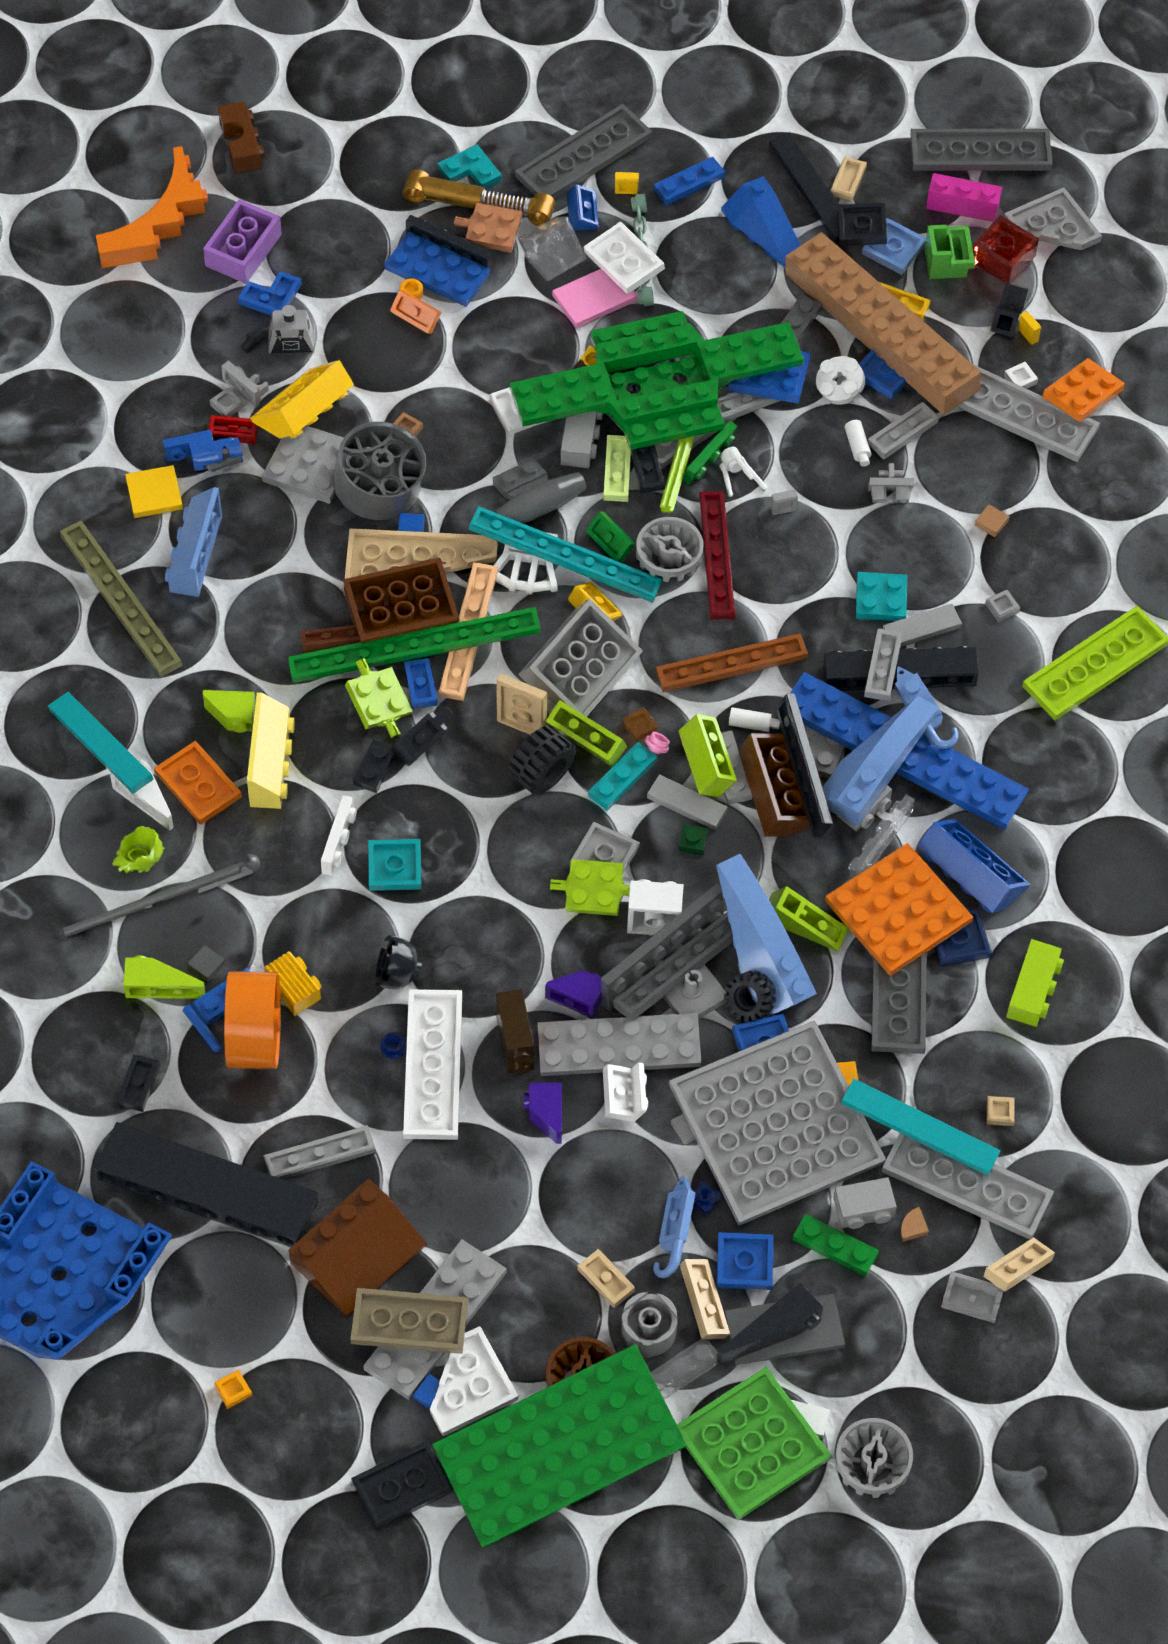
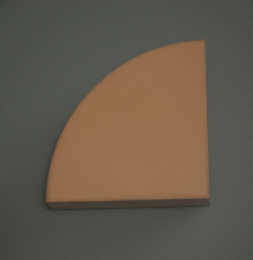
M920 1207L913 1209L905 1216L901 1226L902 1242L928 1235L929 1230Z

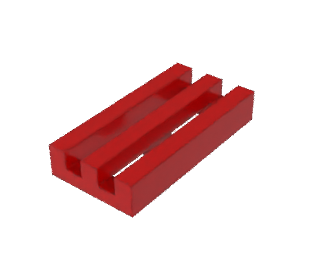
M210 416L208 430H211L213 440L238 437L240 443L256 444L259 426L253 423L251 419ZM214 424H217V425H227L228 427H226V426H215Z

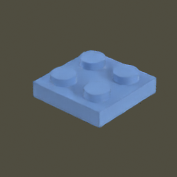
M886 218L887 244L865 245L862 248V255L903 275L925 247L926 238Z

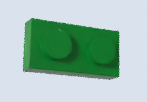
M598 512L585 530L615 561L620 563L623 562L635 546V543L605 512Z

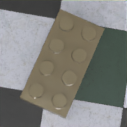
M357 1288L351 1344L463 1354L468 1297Z

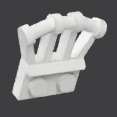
M548 533L550 535L558 537V534ZM505 544L503 554L494 564V566H498L495 582L508 588L511 592L521 590L526 591V594L533 595L534 592L547 590L551 592L558 591L553 563ZM509 560H515L511 578L500 573ZM522 562L532 563L528 582L518 580ZM539 564L546 567L547 581L535 582Z

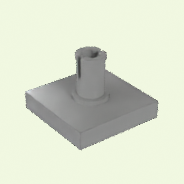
M705 964L698 970H691L690 974L687 973L685 980L663 997L675 1014L698 1013V1020L729 1001V999H724V994L727 992Z

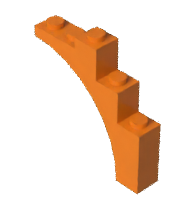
M182 146L173 148V173L169 185L160 200L145 215L131 224L111 232L96 235L102 268L158 259L157 249H161V239L182 236L181 226H185L184 217L205 213L204 204L209 203L207 191L201 188L200 180L194 181L193 173H188V169H191L189 155H184Z

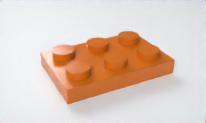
M1087 358L1047 387L1042 397L1078 422H1081L1122 392L1125 383Z
M196 740L154 768L155 774L200 825L242 798V792Z

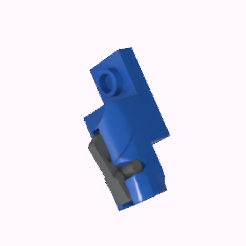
M211 430L163 440L166 462L180 461L191 457L195 471L208 469L214 472L243 462L238 437L214 441Z

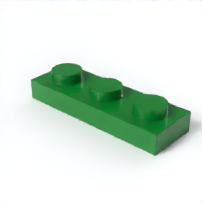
M729 421L724 426V430H721L688 466L682 480L689 485L695 478L700 480L706 473V466L709 462L714 464L721 455L720 450L723 447L728 448L736 438L733 434L737 425Z
M805 1214L793 1235V1241L867 1277L879 1254L878 1249Z

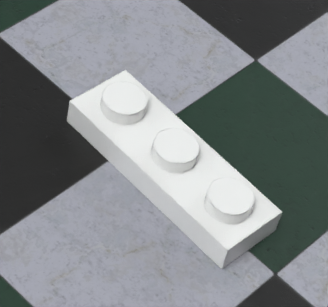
M342 796L321 858L322 874L332 876L334 868L340 866L342 852L340 850L342 845H346L348 842L350 831L347 829L349 823H354L357 809L353 807L352 797Z

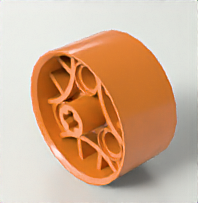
M228 972L224 1022L227 1068L277 1069L281 1027L279 973Z

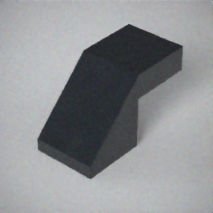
M1010 283L1005 284L1000 305L996 309L990 331L1014 337L1019 324L1020 314L1023 313L1029 293L1028 288Z

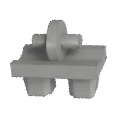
M888 463V470H879L878 477L887 478L869 479L868 491H871L873 503L886 502V491H895L896 503L909 502L910 494L914 487V478H903V470H894V463Z

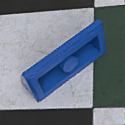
M575 184L567 193L570 230L598 229L599 222L595 190Z

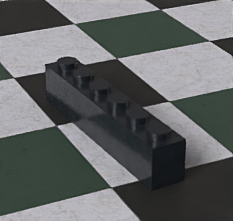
M959 646L957 648L934 647L931 649L908 648L906 650H899L892 689H895L894 686L897 683L898 666L912 674L917 673L926 688L976 686L979 675L976 647ZM873 651L826 652L823 663L825 683L840 691L865 690Z

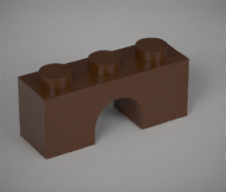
M245 101L218 106L219 123L224 139L239 138L228 141L229 156L234 173L261 169V159L265 158L262 144L258 145L257 143L259 141L257 127H252L254 123L252 110H247Z

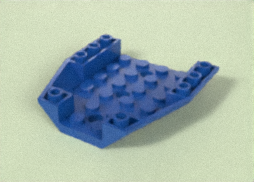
M31 1161L0 1206V1338L37 1358L61 1359L130 1302L170 1241L172 1234L149 1222L145 1228L57 1183L55 1173ZM86 1226L97 1228L96 1233L92 1236L83 1235L82 1230ZM63 1270L67 1273V1276L62 1281H55L52 1279L53 1273ZM33 1315L37 1318V1321L32 1326H24L22 1324L23 1318Z

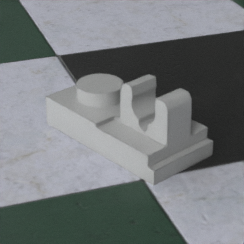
M228 360L221 366L223 381L257 408L261 402L260 397L269 390L268 382L265 381L262 385H256L260 382L258 374L247 378L241 367L233 365Z

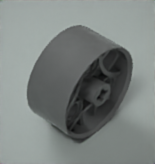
M374 421L353 428L342 440L335 464L333 487L337 497L351 512L371 520H389L399 517L400 513H406L418 499L426 469V455L423 447L413 434L396 424ZM402 472L415 475L416 477H405L402 475Z

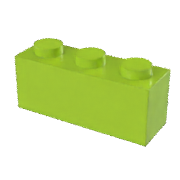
M559 700L546 720L549 726H553L564 737L612 767L627 747L623 739Z
M696 714L678 732L699 794L719 798L737 779L716 717Z
M1031 939L1006 1018L1037 1027L1040 1018H1046L1050 1004L1045 1003L1047 995L1053 996L1057 983L1053 981L1054 974L1060 975L1064 962L1063 959H1060L1062 948Z

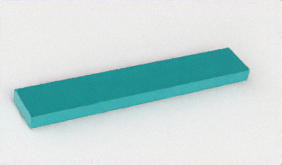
M69 692L48 705L50 712L132 794L154 780L152 774Z
M854 1078L841 1102L842 1105L986 1176L989 1175L1001 1151Z

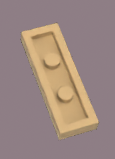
M1032 1238L988 1266L983 1277L1005 1292L1050 1263L1055 1252L1035 1238Z
M685 1259L679 1265L701 1338L725 1339L730 1335V1331L708 1259Z

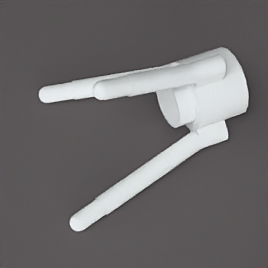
M729 447L721 453L720 458L723 463L719 467L723 473L729 497H732L733 493L728 471L736 473L742 469L750 480L754 479L763 490H767V486L747 464L736 447Z

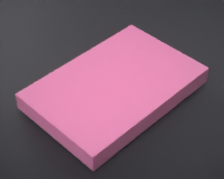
M602 269L552 290V296L575 328H579L638 301V295L634 290L626 294Z

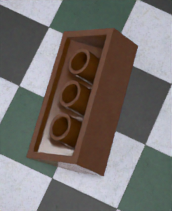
M751 733L738 752L765 837H789L810 828L784 735Z

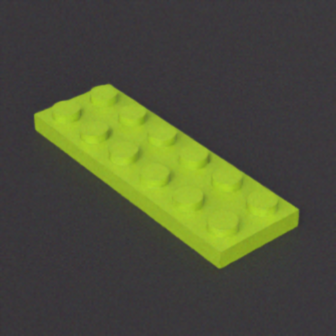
M1137 605L1024 680L1022 687L1056 721L1168 645V636Z

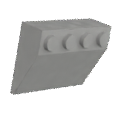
M589 598L576 607L518 675L528 685L546 691L547 699L555 705L561 700L587 717L643 650Z

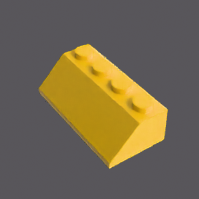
M340 360L310 368L250 419L253 423L279 439L288 436L295 438L303 433L302 428L304 426L311 425L318 420L317 415L330 410L333 407L332 403L334 401L344 398L348 394L347 390L354 384Z

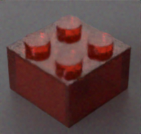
M1000 215L973 243L975 265L1002 282L1011 283L1036 257L1039 238Z

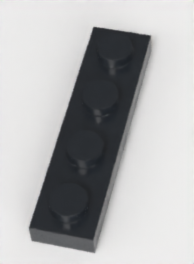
M413 215L407 218L406 234L412 232L489 269L492 268V252L485 247L473 244L467 239L458 237L444 228L434 226L422 218H417Z

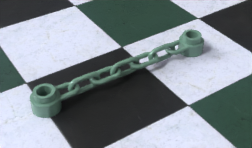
M644 193L632 197L631 204L633 212L637 211V217L633 221L634 232L639 235V239L648 247L647 242L643 240V234L647 230L646 219L644 216H641V213L647 212V202ZM637 220L638 223H642L643 220V230L641 227L637 230ZM650 279L642 284V290H638L639 305L644 304V307L654 305L652 286L647 287L646 285Z

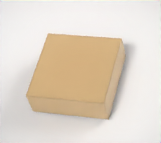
M987 1096L986 1124L1013 1126L1014 1098Z

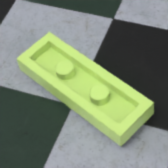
M607 435L603 501L628 502L631 452L625 436Z

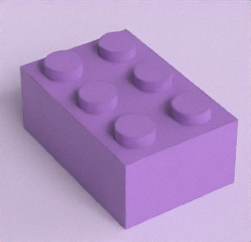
M239 199L203 248L205 266L246 284L282 235L280 216Z

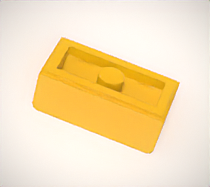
M592 582L575 586L568 598L575 608L590 598L613 622L623 616L622 612Z

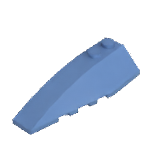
M916 696L841 760L822 787L828 809L854 825L859 826L936 716L940 707L920 696Z
M738 854L717 864L721 890L728 911V922L731 924L733 933V945L738 956L739 972L742 974L751 970L752 972L759 971V976L763 974L767 976L766 982L772 981L773 985L769 986L770 989L776 990V993L772 995V997L776 998V1002L772 1004L774 1008L767 1015L763 1016L762 1019L817 994L784 926L742 855ZM747 987L756 1005L757 995L751 987Z

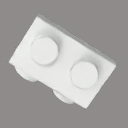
M638 1062L632 1068L607 1064L603 1068L605 1117L635 1122L646 1112L648 1108V1099L645 1092L647 1076L644 1073L643 1063Z

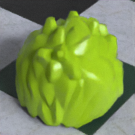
M137 827L134 832L124 836L120 848L116 852L117 857L113 860L112 865L119 866V872L122 870L126 873L133 872L134 870H138L139 873L144 870L148 872L155 863L159 862L165 849L162 846L163 843L158 838L159 835L150 827Z

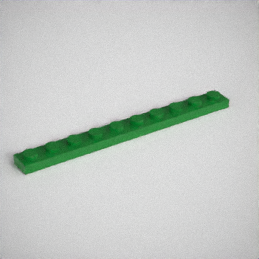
M536 607L428 628L362 644L359 642L288 657L292 681L297 683L357 671L359 669L356 662L363 658L366 659L369 668L540 634L541 629Z

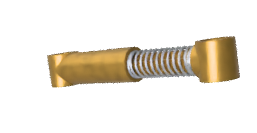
M416 169L408 173L402 192L408 201L414 203L429 200L475 209L476 203L519 210L522 211V215L528 217L532 224L541 227L550 224L556 204L554 198L545 193L536 194L531 199L526 197L525 200H523V197L519 199V196L515 198V195L512 198L511 195L507 197V194L503 196V193L501 195L498 192L497 194L495 192L491 194V191L487 193L485 187L430 177L426 172Z

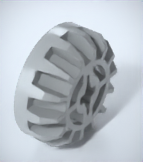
M662 517L649 522L639 532L636 542V559L640 561V568L643 571H649V574L654 577L662 576L663 582H669L670 577H676L677 581H681L684 579L685 574L688 576L693 575L696 567L701 565L703 538L698 529L690 522L677 517ZM652 554L658 556V561L661 564L659 567L654 564ZM665 567H678V569H664Z
M880 1418L859 1420L846 1428L839 1438L835 1453L836 1471L840 1473L846 1486L850 1485L856 1489V1494L861 1496L863 1493L872 1494L873 1498H879L884 1493L891 1495L895 1492L896 1488L905 1484L911 1471L913 1462L912 1445L903 1430L890 1421ZM863 1448L861 1458L854 1457L856 1452ZM876 1450V1462L874 1464V1468L872 1469L871 1456L873 1455V1451ZM887 1453L891 1457L892 1464L886 1463ZM853 1463L860 1464L861 1470L866 1474L865 1480L856 1473ZM884 1469L891 1470L886 1478L875 1482L876 1476L880 1475Z

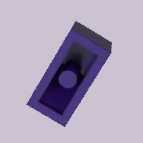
M580 971L548 981L545 985V998L593 1018L602 1002V977L596 973Z
M529 1083V1093H524V1109H529V1120L556 1144H562V1083Z

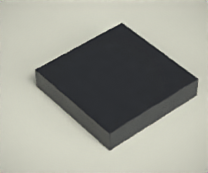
M885 203L838 204L840 246L887 244Z

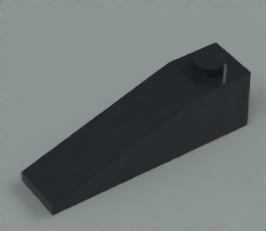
M799 1283L717 1351L716 1361L719 1365L800 1335L806 1329H814L822 1320L823 1305Z

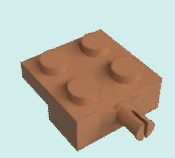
M476 203L472 216L469 219L456 216L454 226L467 228L468 232L465 239L473 244L483 246L489 251L492 249L512 253L522 220V211Z

